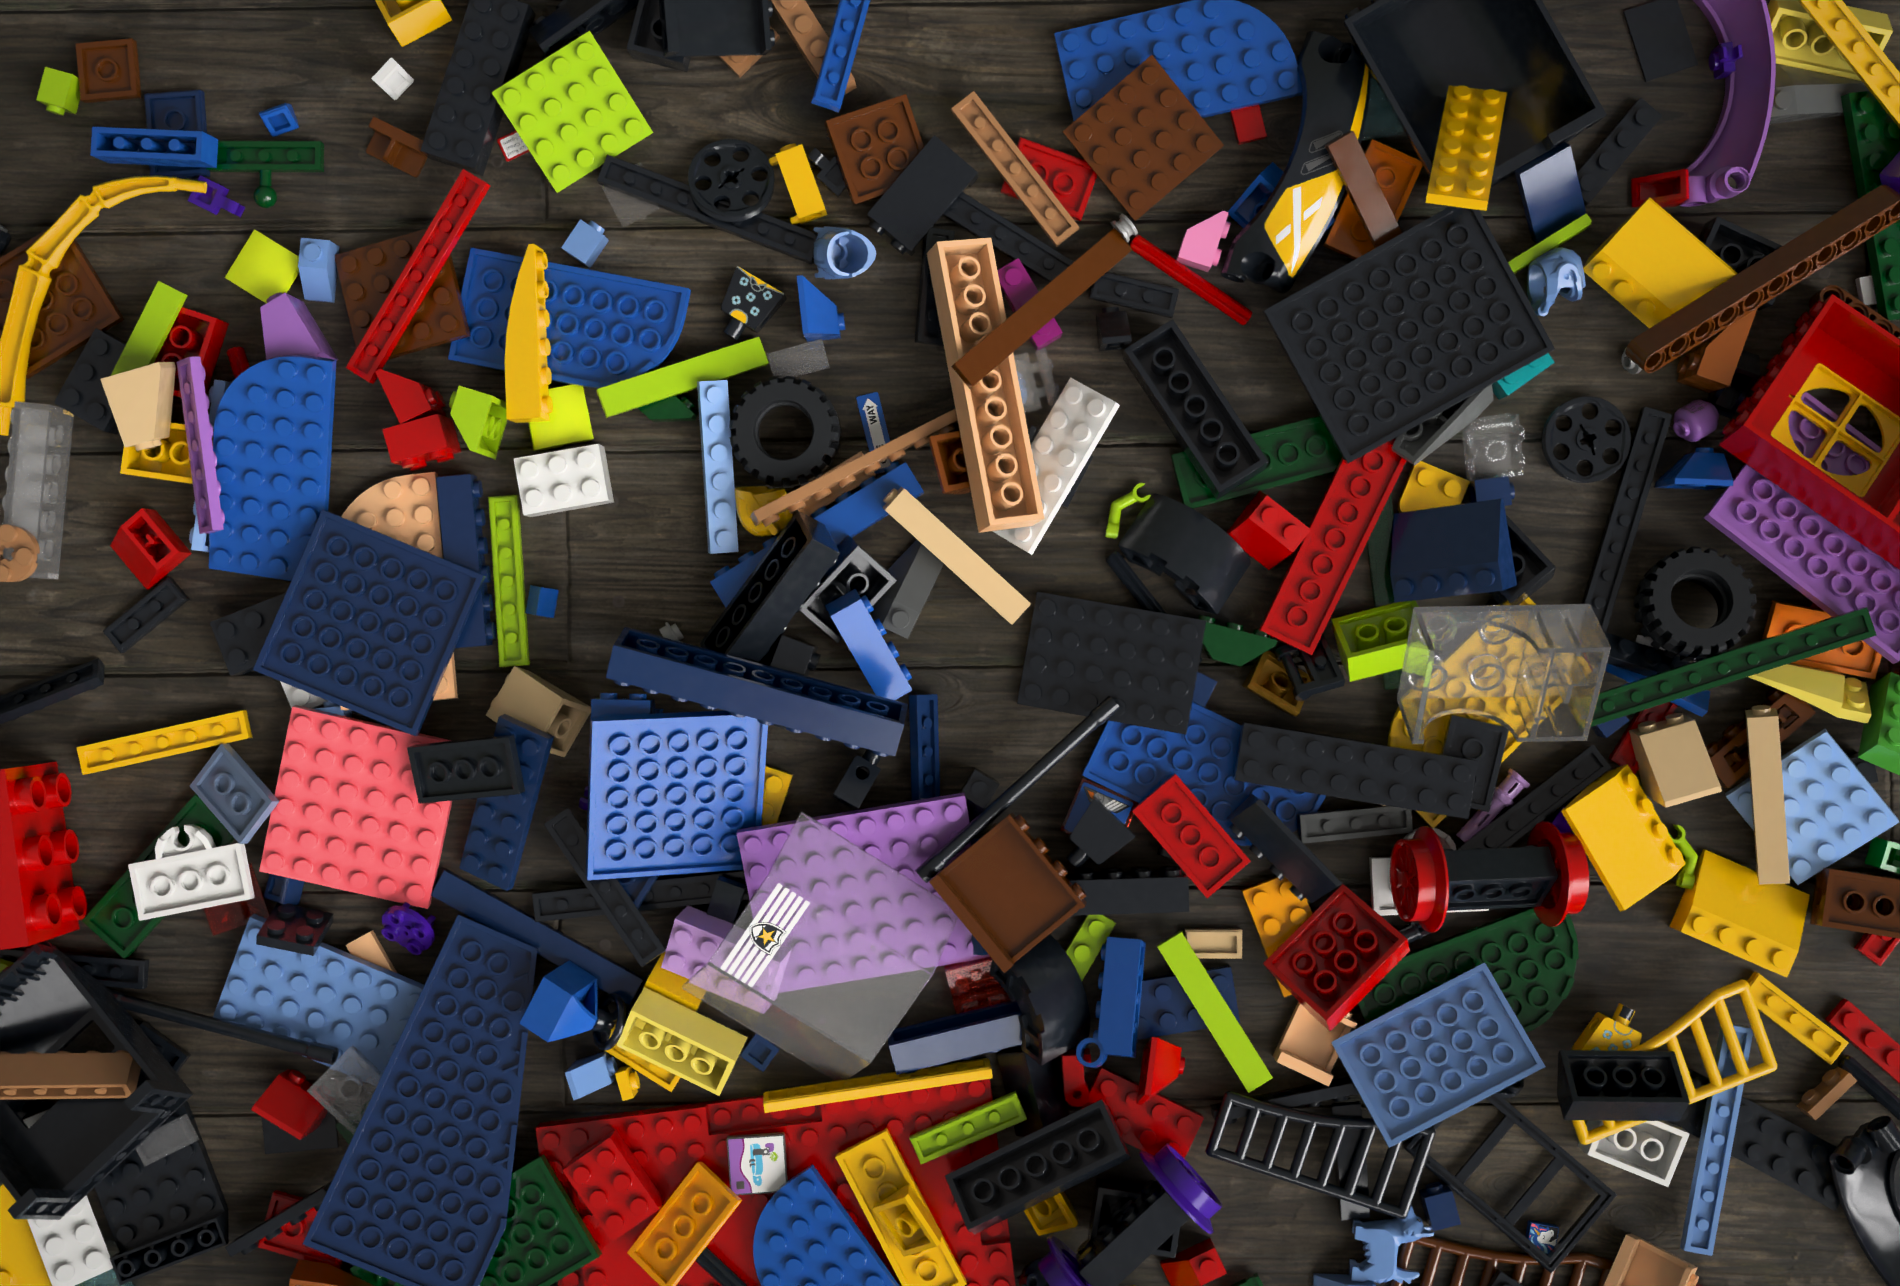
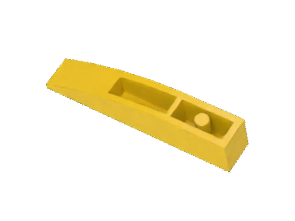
M528 244L518 273L506 332V418L515 423L550 421L549 413H552L553 403L548 390V385L552 381V374L547 361V356L551 353V345L546 333V327H549L550 317L545 304V298H548L549 288L544 275V270L548 267V259L544 250L535 244Z

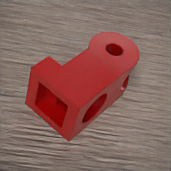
M1085 1048L1084 1057L1091 1063L1090 1049ZM1070 1049L1061 1054L1063 1090L1068 1104L1080 1107L1087 1103L1089 1089L1084 1080V1065L1078 1061L1076 1049Z

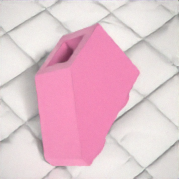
M1222 211L1187 229L1176 260L1183 265L1208 272L1212 265L1217 266L1222 252L1217 247L1220 238L1226 239L1231 222L1226 221L1229 212Z

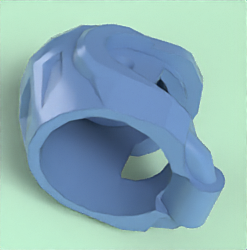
M1563 247L1554 248L1530 263L1527 274V295L1537 316H1546L1548 314L1549 308L1554 304L1558 293L1572 302L1581 299L1583 288L1586 287L1581 257L1573 250Z

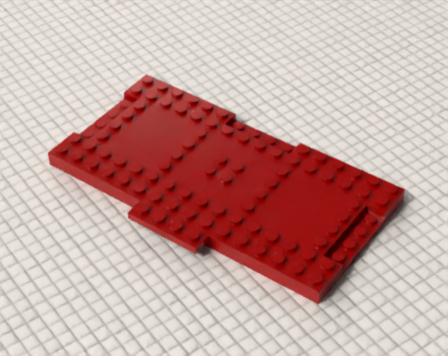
M990 1079L765 1113L763 1095L541 1122L536 1127L539 1156L543 1154L546 1156L602 1252L595 1260L560 1279L558 1286H660L627 1253L660 1209L611 1242L562 1171L570 1160L615 1129L665 1199L661 1208L697 1162H703L730 1188L727 1136L785 1132L788 1180L813 1164L899 1286H902L835 1158L836 1154L886 1128L967 1281L965 1286H1016L1008 1218L977 1234L968 1231L945 1175L999 1150L997 1132L924 1164H920L910 1140V1135L993 1101ZM774 1193L737 1195L742 1199L741 1203L706 1246L747 1286H761L753 1259V1240L759 1217ZM695 1261L676 1286L721 1285Z

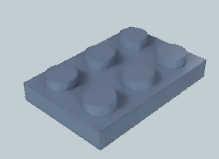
M220 744L190 785L192 790L239 844H247L279 803L275 795L230 744Z

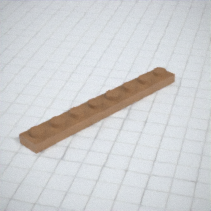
M956 409L753 511L750 517L755 527L761 523L767 527L780 520L779 514L787 510L792 514L806 506L804 501L812 497L816 501L826 497L831 493L830 488L838 484L843 488L856 481L855 475L863 471L866 475L875 472L881 468V462L887 459L894 462L906 455L904 450L912 446L917 450L929 444L928 438L930 436L954 431V425L958 422Z

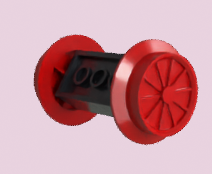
M1543 821L1536 824L1530 833L1527 846L1509 848L1501 846L1496 849L1474 847L1468 850L1443 849L1436 832L1428 826H1422L1417 829L1412 839H1400L1395 843L1390 860V886L1393 902L1400 918L1405 922L1418 921L1421 927L1430 933L1437 932L1442 927L1447 911L1533 907L1537 917L1544 925L1554 927L1561 924L1567 914H1577L1585 906L1589 891V868L1585 850L1578 837L1571 832H1560L1550 822Z

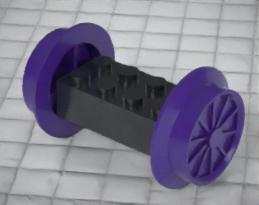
M1166 1143L1155 1155L1141 1150L1139 1152L1141 1159L1157 1180L1149 1181L1141 1189L1142 1194L1135 1201L1132 1199L1127 1201L1119 1211L1121 1214L1113 1221L1109 1219L1103 1223L1098 1230L1099 1234L1093 1240H1085L1078 1247L1077 1254L1060 1239L1050 1235L1047 1238L1050 1252L1038 1262V1267L1050 1286H1117L1190 1218L1204 1231L1212 1234L1214 1230L1210 1218L1223 1205L1201 1176L1172 1146Z

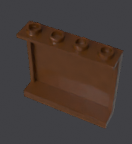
M1012 812L929 881L1004 973L1079 909H1083L1087 903L1084 899L1087 895L1080 885L1076 882L1073 885L1065 877L1068 874L1065 867L1058 860L1054 862L1046 854L1049 851L1046 844L1039 837L1034 839L1027 831L1030 826L1020 814L1015 816Z

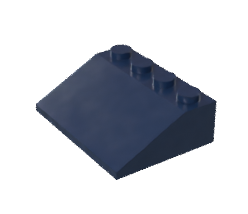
M1503 498L1395 513L1393 517L1390 569L1394 601L1404 602L1495 592L1516 586L1517 581Z

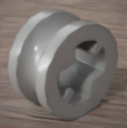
M1121 214L1119 221H1112L1111 226L1119 232L1126 242H1129V237L1131 235L1136 236L1138 231L1126 215Z

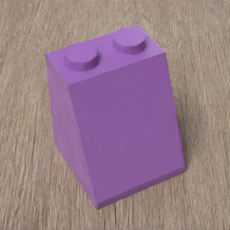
M276 293L266 300L267 303L260 307L266 360L283 355H308L338 360L303 301L287 293Z

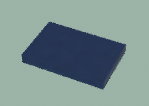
M202 90L144 94L147 129L203 131L207 133L205 96ZM149 165L150 176H170L182 179L199 178L200 175L210 177V171L203 167Z
M1564 142L1514 170L1531 238L1534 242L1539 243L1586 214L1571 145Z

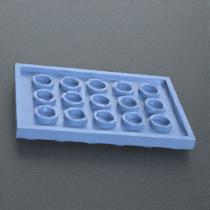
M1485 962L1331 1042L1388 1148L1546 1067Z

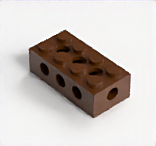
M1823 868L1816 875L1810 924L1900 939V880ZM1850 895L1852 902L1851 905L1848 907L1846 904L1847 897ZM1880 900L1881 908L1877 912L1876 903Z

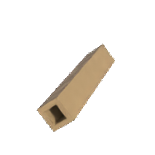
M903 487L899 490L893 488L883 501L886 504L883 506V509L1011 625L1031 605L1027 599Z
M1768 705L1753 706L1752 710H1745L1757 877L1759 885L1790 883L1779 718L1776 708L1771 709Z

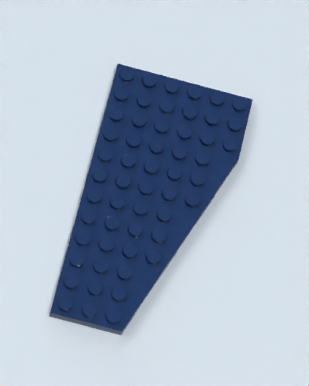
M457 915L306 1235L303 1245L404 1286H480L506 1228L528 1029L519 1023L532 1000L537 948L461 915Z

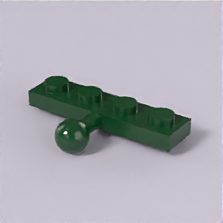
M218 141L217 168H207V170L210 172H259V187L254 191V201L262 208H270L277 201V193L271 187V172H324V144L321 141Z

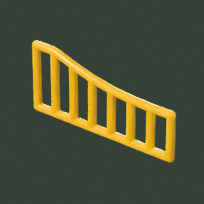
M1739 980L1713 990L1668 1028L1643 1044L1629 1050L1654 1051L1666 1043L1668 1050L1675 1052L1690 1101L1689 1104L1769 1074L1777 1069L1772 1048L1749 983L1746 980ZM1736 994H1740L1763 1059V1063L1750 1068L1747 1066L1724 999ZM1713 1006L1737 1073L1725 1078L1720 1076L1700 1019ZM1688 1026L1691 1027L1710 1080L1709 1084L1697 1089L1694 1088L1676 1037ZM1572 1120L1578 1140L1583 1145L1646 1122L1602 1120L1604 1125L1588 1131L1584 1120Z

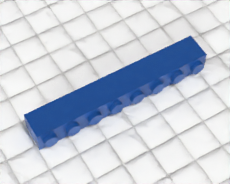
M898 461L884 469L885 475L877 480L874 476L870 477L860 484L861 490L854 494H851L850 491L842 494L835 499L836 505L830 509H827L826 506L821 507L811 514L812 518L826 526L836 546L847 535L851 538L889 515L883 509V506L886 504L883 500L893 488L899 490L903 487L915 499L924 494L923 489L906 462L901 465ZM777 536L762 544L764 549L754 554L753 551H750L738 559L740 564L732 569L727 565L714 573L715 579L710 581L725 607L728 606L778 538Z

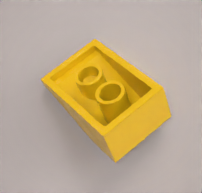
M375 0L388 26L402 47L452 21L442 0Z
M171 423L170 436L161 439L162 445L139 451H136L135 446L124 447L121 474L193 484L185 424Z

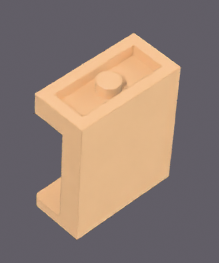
M1298 1001L1273 1054V1058L1276 1062L1329 1086L1333 1079L1331 1071L1338 1058L1331 1042L1350 1033L1351 1028H1356L1357 1023L1351 1018L1353 1014L1349 1012L1329 1031Z
M1632 1233L1626 1234L1604 1286H1696L1699 1276L1695 1275L1698 1267Z

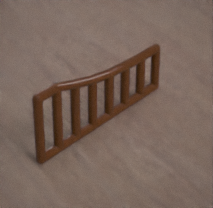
M1433 1236L1402 1243L1397 1260V1267L1407 1270L1415 1243L1431 1248L1420 1286H1432L1442 1251L1458 1255L1449 1286H1462L1470 1258L1486 1261L1479 1286L1488 1285L1496 1272L1498 1263L1515 1264L1511 1277L1520 1283L1523 1281L1527 1265H1540L1527 1253L1494 1251ZM1586 1252L1568 1253L1560 1264H1574L1568 1286H1581L1587 1265L1602 1269L1598 1286H1604L1614 1261ZM1543 1268L1538 1286H1551L1555 1270L1550 1273ZM1393 1279L1390 1283V1286L1403 1285V1282L1399 1283Z

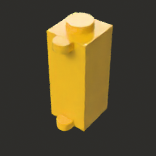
M793 143L782 147L780 152L775 154L776 156L769 159V163L772 166L779 164L797 213L796 216L790 218L791 224H804L826 216L827 212L803 145L796 146Z

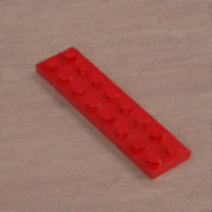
M1396 439L1386 442L1348 464L1345 463L1342 457L1308 527L1311 531L1301 542L1259 631L1309 655H1313L1407 461L1392 451V446Z

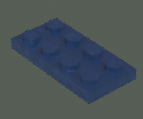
M1231 966L1205 969L1236 1020L1240 1023ZM1174 974L1143 979L1137 1040L1208 1028Z

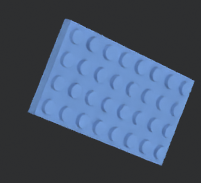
M256 914L250 916L213 1017L307 1042H317L337 1047L339 1053L333 1065L323 1062L319 1063L377 1087L422 992L424 984L323 942L319 945L314 956L257 945V934L267 919Z

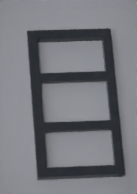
M1491 1095L1486 1099L1505 1116L1456 1175H1452L1429 1154L1425 1167L1547 1271L1552 1273L1617 1194L1505 1099ZM1443 1121L1432 1126L1435 1131ZM1515 1123L1551 1153L1554 1158L1503 1218L1466 1187L1464 1183ZM1416 1134L1405 1143L1404 1149L1413 1157L1416 1155L1422 1135ZM1565 1165L1596 1191L1598 1195L1549 1254L1546 1255L1513 1225Z

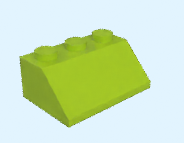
M458 386V390L452 393L449 407L452 408L450 414L470 451L496 460L507 424L506 402L492 395Z
M1416 600L1396 602L1331 619L1341 662L1350 682L1434 661L1433 636Z

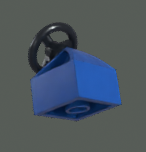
M569 960L543 977L519 1024L546 1042L592 1030L596 1046L601 1050H609L617 1044L623 1033L626 1021V1007L623 998L616 993L605 996L597 1007V978ZM611 1002H615L617 1010L613 1013H610L608 1005ZM615 1023H616L614 1032H613L612 1036L610 1037L611 1030L613 1029V1027H614V1025H615Z

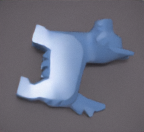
M1413 1206L1410 1207L1408 1216L1405 1219L1396 1217L1395 1219L1366 1222L1353 1219L1352 1233H1354V1239L1361 1240L1365 1244L1363 1250L1365 1251L1364 1257L1366 1259L1361 1263H1357L1355 1259H1349L1348 1273L1351 1281L1365 1282L1370 1280L1376 1283H1383L1393 1279L1399 1283H1402L1404 1280L1410 1284L1412 1279L1414 1280L1420 1276L1417 1271L1397 1267L1398 1246L1401 1243L1413 1242L1423 1237L1434 1236V1232L1429 1231L1431 1228L1424 1226L1422 1219L1415 1215Z

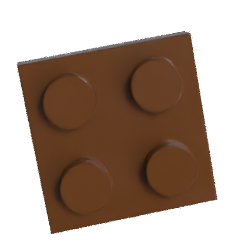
M134 39L75 43L81 101L93 103L142 98L137 42Z

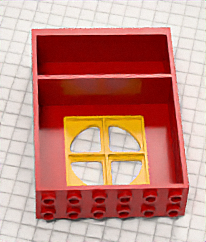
M1832 294L1824 302L1818 300L1809 312L1805 311L1794 325L1797 327L1795 333L1791 332L1780 345L1783 348L1780 355L1776 354L1766 366V369L1769 371L1765 377L1763 375L1759 377L1751 388L1754 391L1750 398L1746 397L1736 411L1740 414L1735 420L1731 419L1721 433L1725 436L1719 443V446L1900 570V339ZM1819 388L1834 389L1846 393L1849 396V402L1837 420L1831 422L1802 402L1801 396L1803 393ZM1860 405L1865 406L1872 413L1879 425L1882 435V448L1880 452L1873 451L1845 430L1846 425ZM1791 411H1796L1825 432V438L1811 458L1805 457L1792 439L1788 423ZM1839 441L1870 463V467L1864 473L1845 476L1827 472L1822 468L1821 463L1834 443Z

